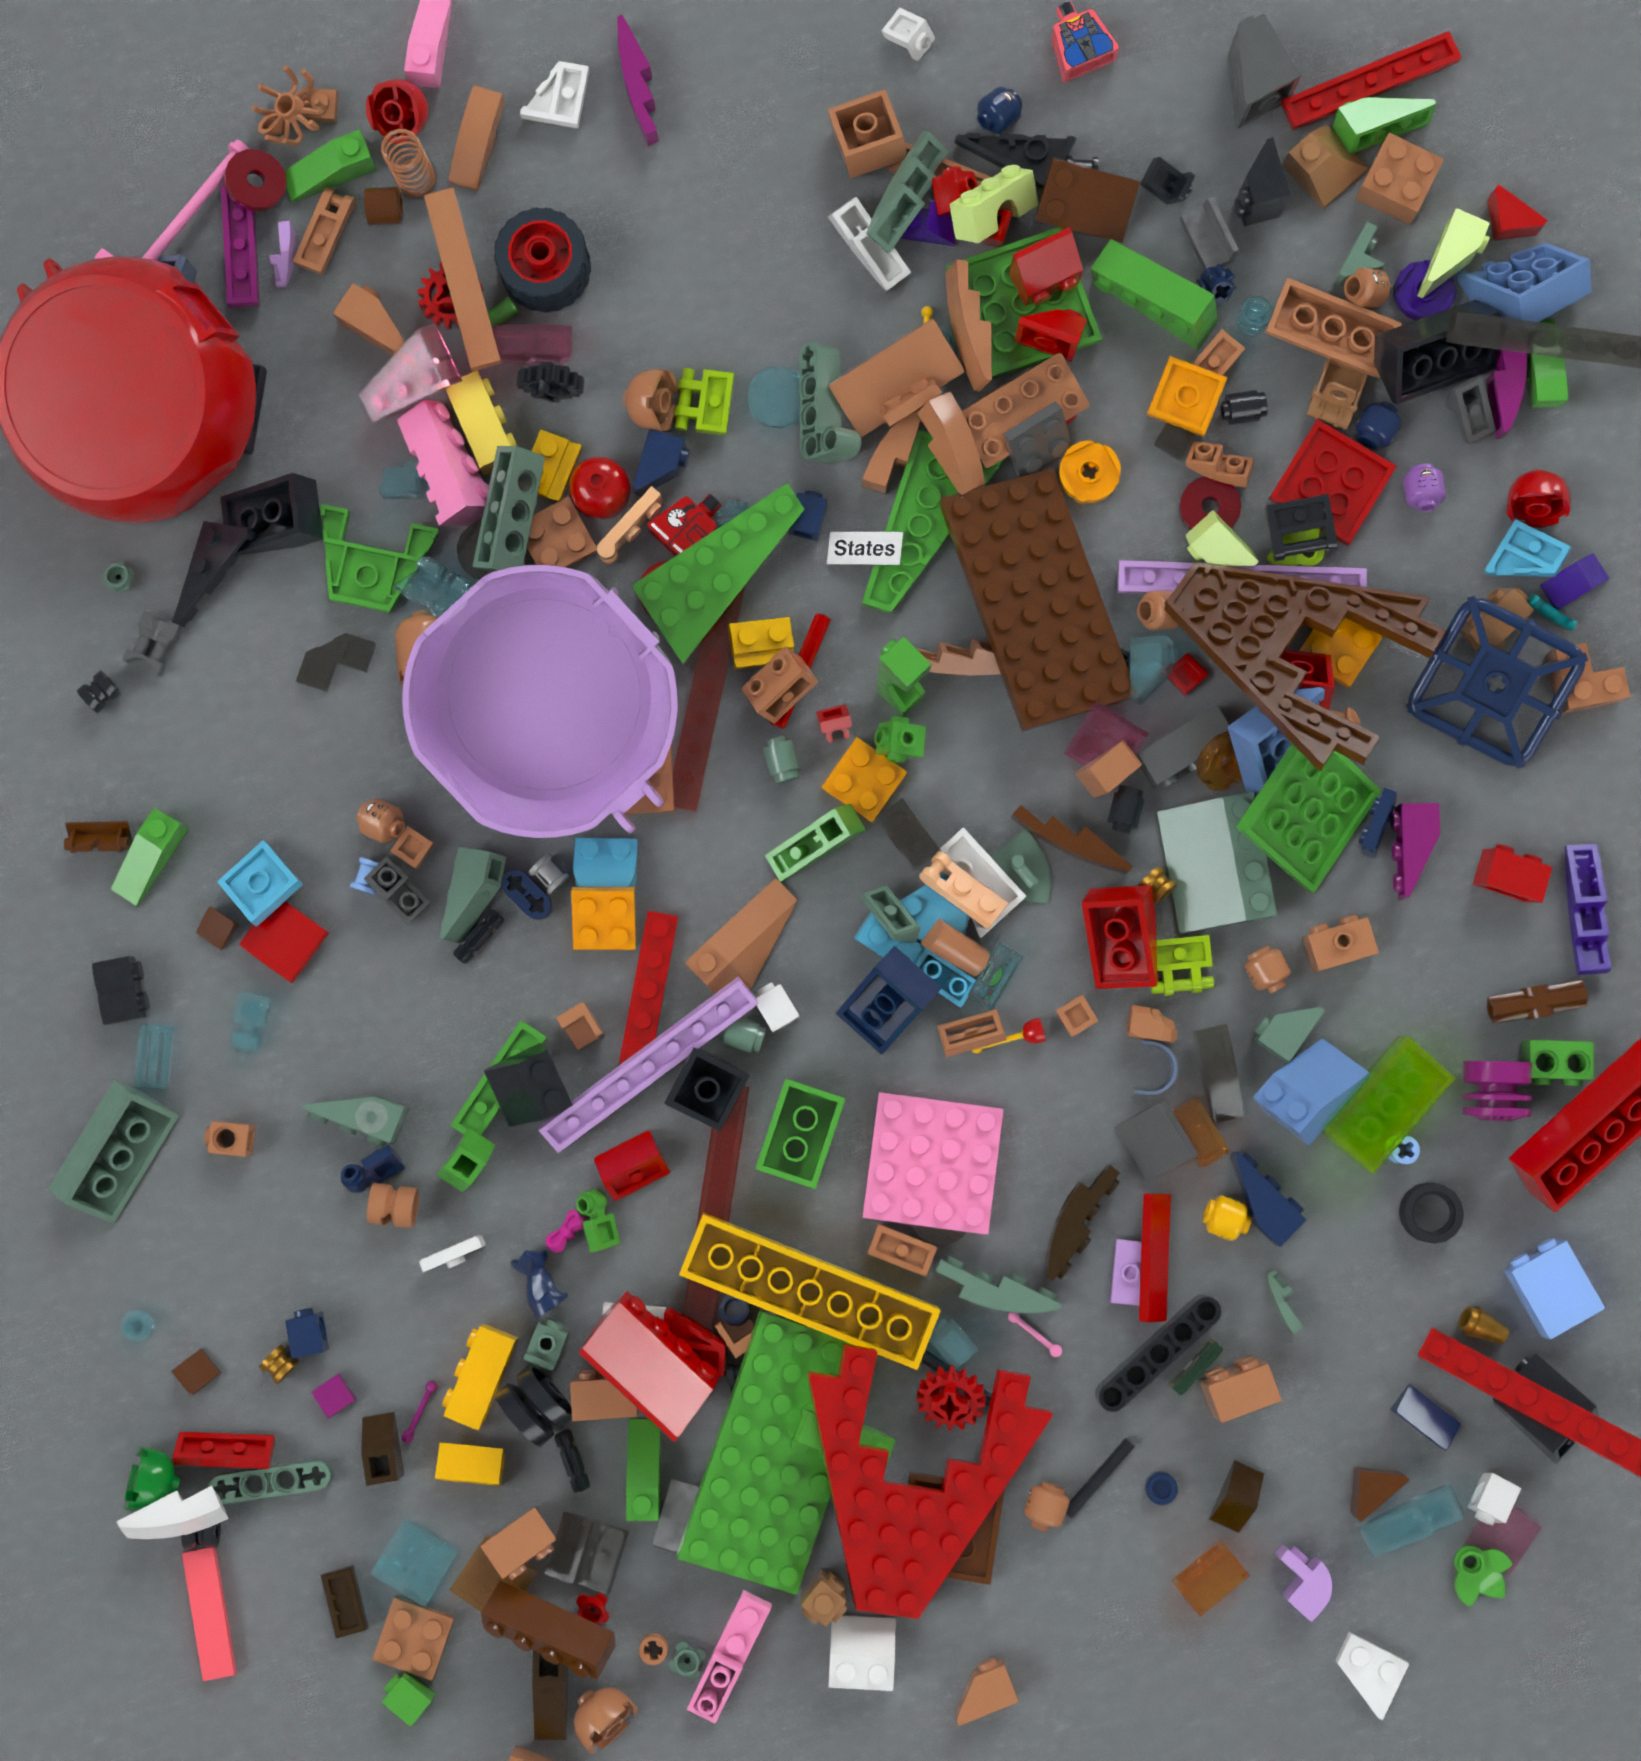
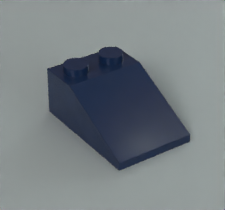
M894 946L871 970L835 1014L882 1055L942 988Z

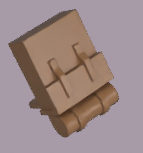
M1327 358L1317 385L1314 386L1306 415L1314 417L1315 420L1318 419L1333 424V427L1347 429L1358 408L1356 406L1368 374Z

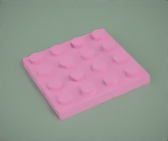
M879 1092L862 1218L988 1235L1003 1109Z

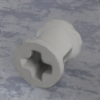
M546 854L528 873L531 876L535 875L548 888L547 892L552 895L570 876L567 873H563L551 861L552 856L550 854Z

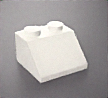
M843 1614L836 1623L831 1622L828 1688L893 1691L896 1617Z

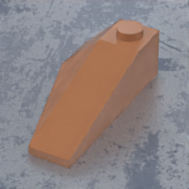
M775 878L706 941L685 964L714 993H717L738 976L747 988L751 990L798 900Z

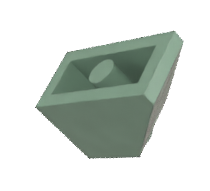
M1321 1007L1271 1015L1269 1019L1264 1016L1254 1030L1257 1036L1253 1041L1282 1062H1290L1325 1010Z

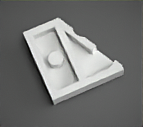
M1348 1632L1335 1661L1370 1706L1374 1714L1383 1720L1409 1663Z

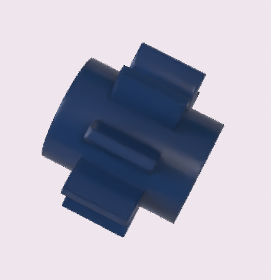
M1217 264L1216 267L1205 268L1200 279L1196 281L1201 288L1215 295L1216 303L1229 300L1233 290L1237 288L1232 282L1235 278L1234 274L1229 268L1224 270L1220 264Z

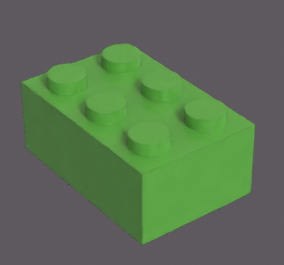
M785 1078L755 1169L816 1190L846 1098Z

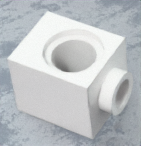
M771 982L756 991L759 996L756 998L758 1000L757 1007L773 1033L800 1018L781 984L774 986Z
M1482 1473L1467 1508L1476 1512L1475 1518L1488 1525L1493 1526L1494 1522L1506 1523L1521 1488L1494 1473Z

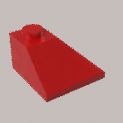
M1055 309L1020 317L1014 342L1052 356L1061 353L1066 361L1072 363L1087 319L1082 318L1079 312L1071 309H1065L1064 311Z

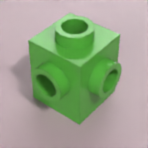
M891 717V721L879 723L875 733L876 754L887 756V761L895 763H905L906 759L923 757L926 726L910 724V719L905 717Z

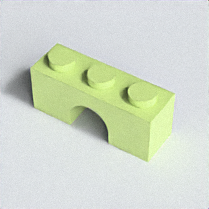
M1018 165L1006 166L1002 168V172L994 177L984 179L981 185L973 190L962 193L960 198L950 203L955 238L980 243L999 231L997 223L998 209L1009 210L1013 212V217L1019 218L1038 206L1033 170L1023 169Z

